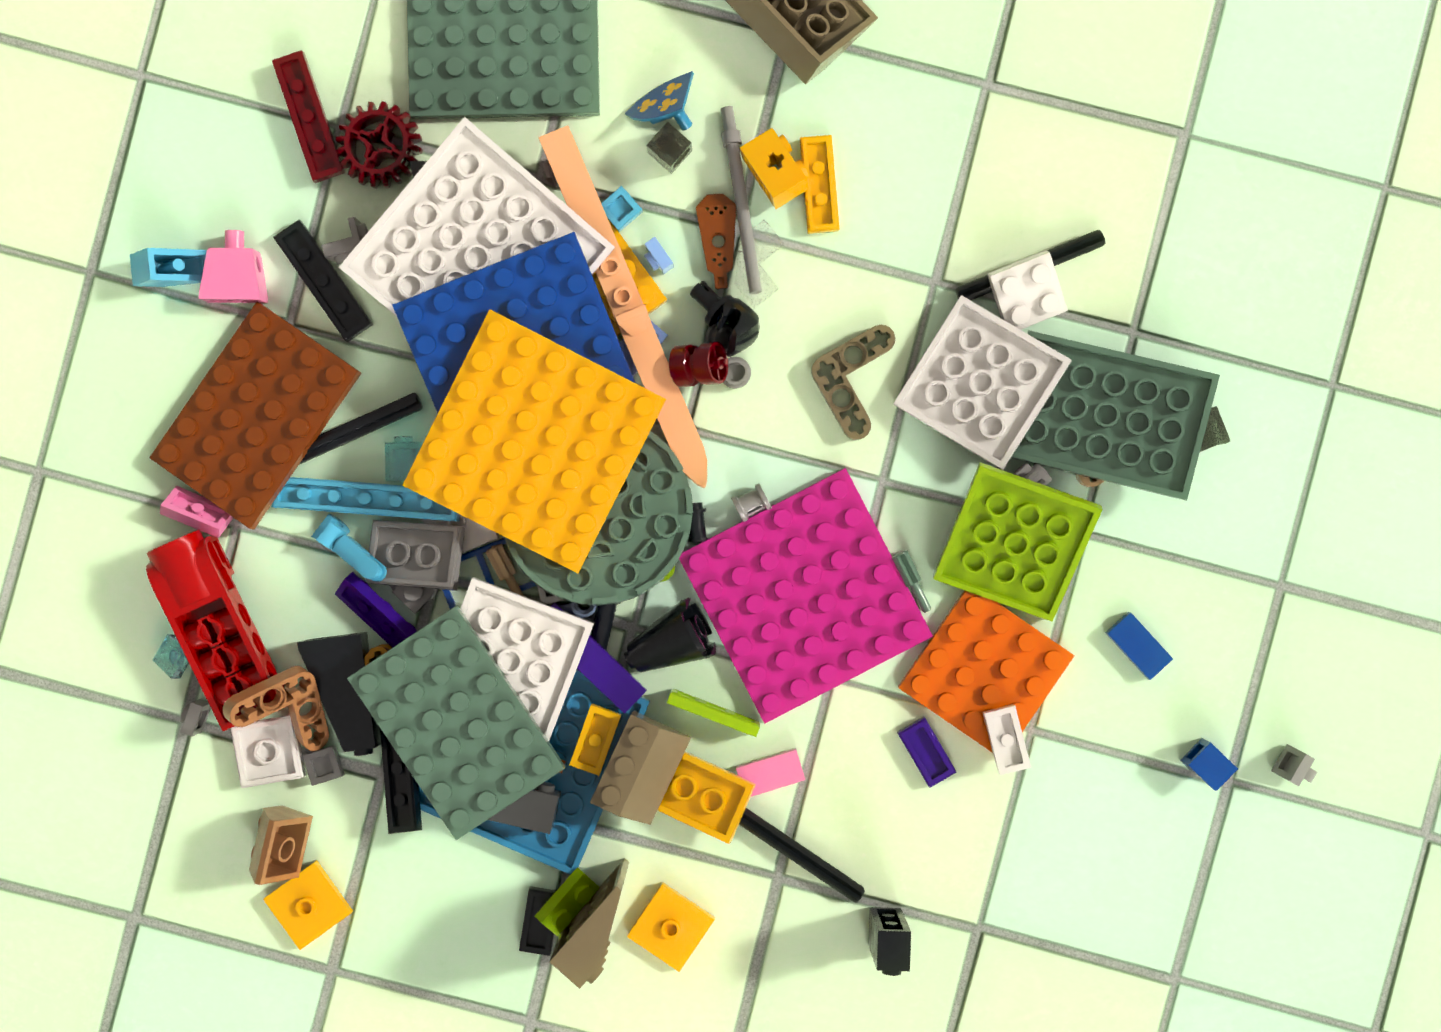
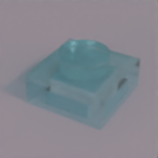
M167 634L153 661L171 679H180L189 662L175 634Z

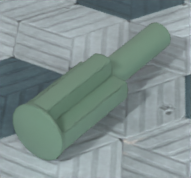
M908 550L892 556V559L906 587L910 586L922 612L930 611L931 606L919 584V581L922 579Z

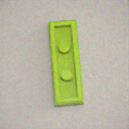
M671 689L667 700L668 704L757 737L760 729L759 721L679 690Z

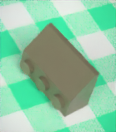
M633 711L590 803L619 817L651 825L691 737L637 711Z

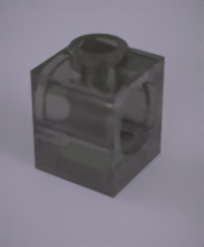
M668 121L646 145L648 154L671 174L692 152V142Z

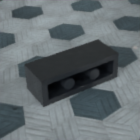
M870 907L868 945L876 970L882 971V974L889 976L901 975V971L910 972L911 930L901 908Z

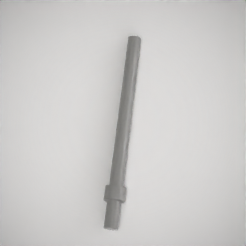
M725 106L720 109L724 132L721 133L723 147L727 148L749 293L758 294L762 292L739 149V146L742 144L740 130L736 129L733 107Z

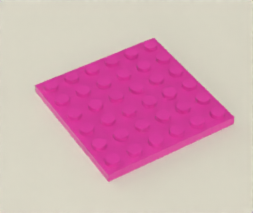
M846 468L771 506L772 509H765L748 518L747 521H742L684 551L679 558L764 724L933 637Z

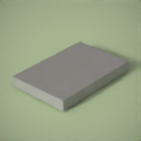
M373 520L369 553L386 567L387 574L379 582L365 578V583L457 591L465 528L453 525Z

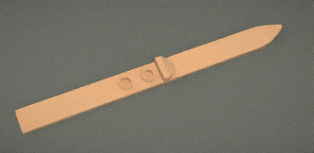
M567 125L538 137L566 205L615 246V249L595 273L644 388L666 398L657 419L669 448L680 461L685 475L697 486L705 488L707 484V458L703 443L681 391L671 378L669 363L570 128Z

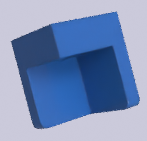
M1203 738L1180 760L1189 770L1195 772L1215 791L1238 770L1211 742Z

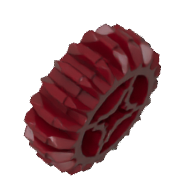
M382 101L377 110L373 102H368V111L366 112L361 106H357L356 111L359 115L354 118L352 114L348 113L346 118L350 124L348 126L345 124L339 125V129L345 133V136H336V142L344 145L336 149V154L344 157L340 165L343 168H349L348 175L351 178L358 176V182L361 185H365L370 180V186L374 189L378 188L380 180L385 188H390L391 178L397 184H402L400 174L404 172L407 176H412V172L408 168L410 161H418L413 155H419L423 152L421 147L414 145L422 141V136L414 133L418 129V125L415 122H409L411 116L407 112L400 114V108L397 105H393L389 109L388 104ZM383 122V124L379 123L378 127L373 131H364L367 126L373 123ZM395 125L402 132V150L392 143L394 136L392 131ZM381 139L389 149L383 147L381 150L378 148L377 151L369 141L375 143L376 141L380 142ZM357 140L366 146L364 155L366 160L363 165L360 164L356 155ZM391 158L396 160L385 168L375 169L385 159Z

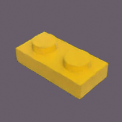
M591 704L569 765L600 776L622 714Z

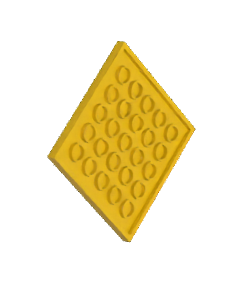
M489 309L402 486L579 573L666 398Z

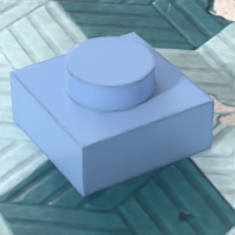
M656 237L645 243L648 252L644 254V257L654 271L660 268L662 273L665 274L674 268L672 260Z

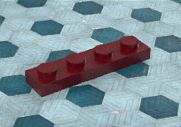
M300 50L272 60L312 180L318 183L344 174L345 170L340 165V156L336 154L337 146L305 53Z

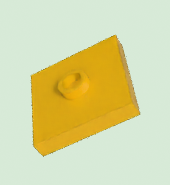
M317 860L302 870L299 878L288 880L263 899L299 950L353 912Z
M662 882L627 934V937L680 972L714 922L715 917Z

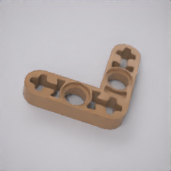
M302 666L291 667L232 695L223 706L224 717L236 727L248 726L288 706L296 739L302 746L309 751H317L323 748L329 739V730L316 680L313 674ZM300 677H302L303 679H301V680L299 681V686H298V687H295V685L298 684V680H297V679L300 678ZM271 689H276L275 698L270 703H263L265 693ZM306 702H312V708L309 713L300 716L301 706ZM243 705L244 707L241 709V714L237 716L236 714L239 713L238 707ZM307 725H310L312 728L316 730V732L313 733L314 738L311 740L310 738L312 737L311 728Z

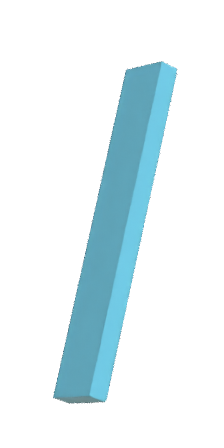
M290 477L272 503V507L460 521V514L402 485Z

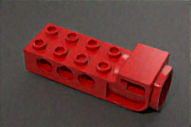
M197 530L146 553L150 560V563L146 566V572L151 587L222 731L234 727L223 715V706L227 699L278 673L232 580L231 575L234 574V571L218 538L212 535L204 538L201 531ZM271 689L265 693L263 703H270L275 698L276 689ZM243 705L238 707L239 713L236 714L237 716L241 714V709L244 707Z

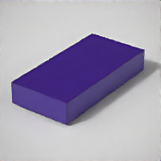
M924 716L897 732L929 788L956 773L954 766Z

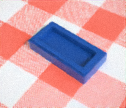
M1127 612L1105 632L1148 680H1151L1173 660L1169 653L1131 612Z

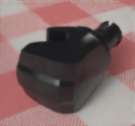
M701 281V283L694 286L690 296L708 312L705 317V323L710 327L717 322L716 328L721 330L724 324L728 322L733 329L728 339L729 346L726 353L728 357L740 353L756 341L760 329L759 317L752 308L732 295L720 298L705 281Z

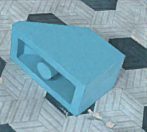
M145 248L130 254L133 286L167 287L201 283L207 250Z

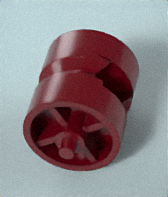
M719 342L702 343L699 347L696 345L675 346L669 357L671 378L679 387L695 386L698 383L705 385L723 383L728 374V357L725 348Z

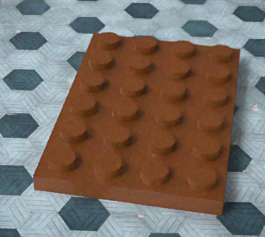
M257 301L149 458L246 527L254 530L305 457L310 446L316 441L351 390L361 372Z

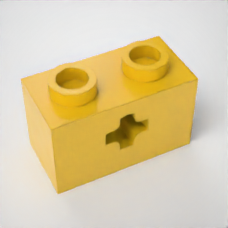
M770 128L740 147L743 161L775 209L808 190L806 178L809 176V173L800 159L796 162L790 155L792 148L783 134L778 137L774 129ZM776 164L780 169L777 170L773 165Z

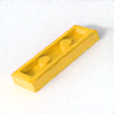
M832 135L800 137L801 161L809 173V176L806 178L808 190L804 192L807 233L839 231Z

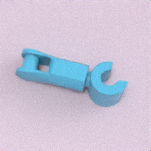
M328 514L311 537L339 555L364 578L375 582L382 581L387 574L386 567L374 556L370 555L352 537L347 536L350 530L345 523L336 516Z

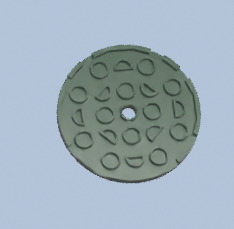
M650 431L579 573L505 537L512 557L524 574L537 586L553 596L568 602L592 606L610 605L642 595L662 581L673 569L682 555L689 538L693 501L691 488L685 473L682 471L683 467L669 446Z

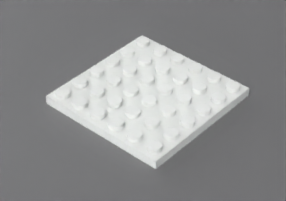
M464 117L339 268L396 316L393 304L572 232H575L592 275L615 249V246Z

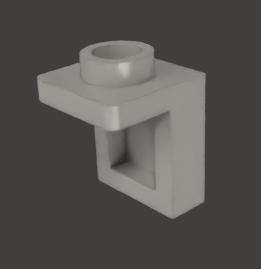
M355 217L348 218L352 237L322 245L325 258L332 262L336 261V264H342L368 233L366 224H361Z

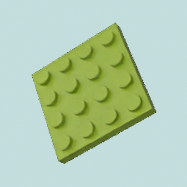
M979 462L934 571L933 579L1053 622L1101 515L1102 506Z

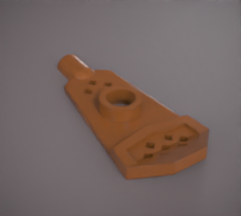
M709 194L696 206V213L707 270L714 274L715 289L728 288L727 273L733 269L736 205L724 194ZM715 236L724 238L725 242L722 247L718 248L712 244Z

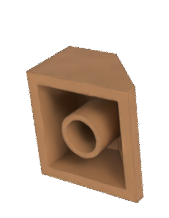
M283 805L263 808L262 815L258 821L259 828L255 845L251 852L252 859L249 868L255 884L263 885L299 878L313 819L312 815Z

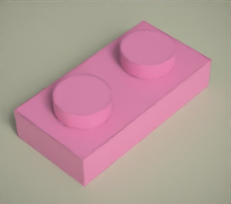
M176 486L160 505L161 515L217 538L221 536L234 518L207 498L179 486Z

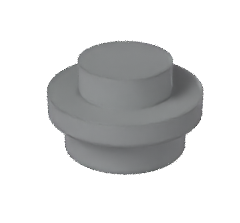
M740 357L728 358V374L723 383L733 389L745 386L751 377V368L748 362Z

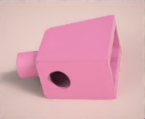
M225 230L224 248L207 249L199 299L208 303H256L257 301L259 303H268L262 257L260 252L251 248H244V231Z

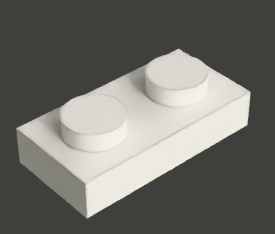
M1011 704L982 712L998 774L1001 776L1031 768L1016 706Z

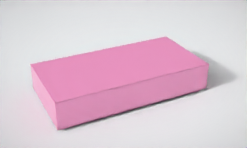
M796 748L736 767L738 776L756 784L751 797L805 780Z

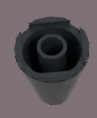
M688 597L681 600L627 644V652L624 653V656L631 669H636L642 673L707 659L716 654L715 642L709 644L707 637L712 634L711 628L696 603L689 605L691 598Z

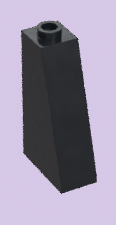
M367 632L314 638L297 642L304 664L316 680L320 700L343 752L354 751V756L372 754L373 748L381 745L380 727L347 679L365 666V656L369 652Z

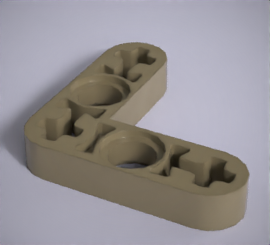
M877 325L819 357L811 367L813 380L843 433L852 440L865 438L871 430V421L846 375L884 355L893 348L895 334L886 325ZM878 331L881 335L887 334L889 337L885 342L887 347L883 348L880 344L872 347L870 351L874 355L869 357L866 347L860 340L865 338L866 344L876 338L875 332ZM855 346L861 350L862 359L859 363L850 364L845 360L844 352L848 347ZM822 362L826 366L832 365L834 367L831 371L834 382L838 377L843 382L834 385L828 392L824 388V386L830 384L825 375L819 377L817 374L821 369L819 364ZM838 389H844L850 395V402L845 407H838L832 401V395ZM856 405L858 411L852 413L857 421L863 419L865 425L861 427L863 433L858 434L857 431L850 432L848 427L852 422L847 415L842 419L839 413L846 412Z

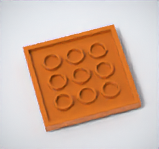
M964 590L902 679L898 688L992 752L982 712L1014 704L1023 732L1075 655L999 603Z

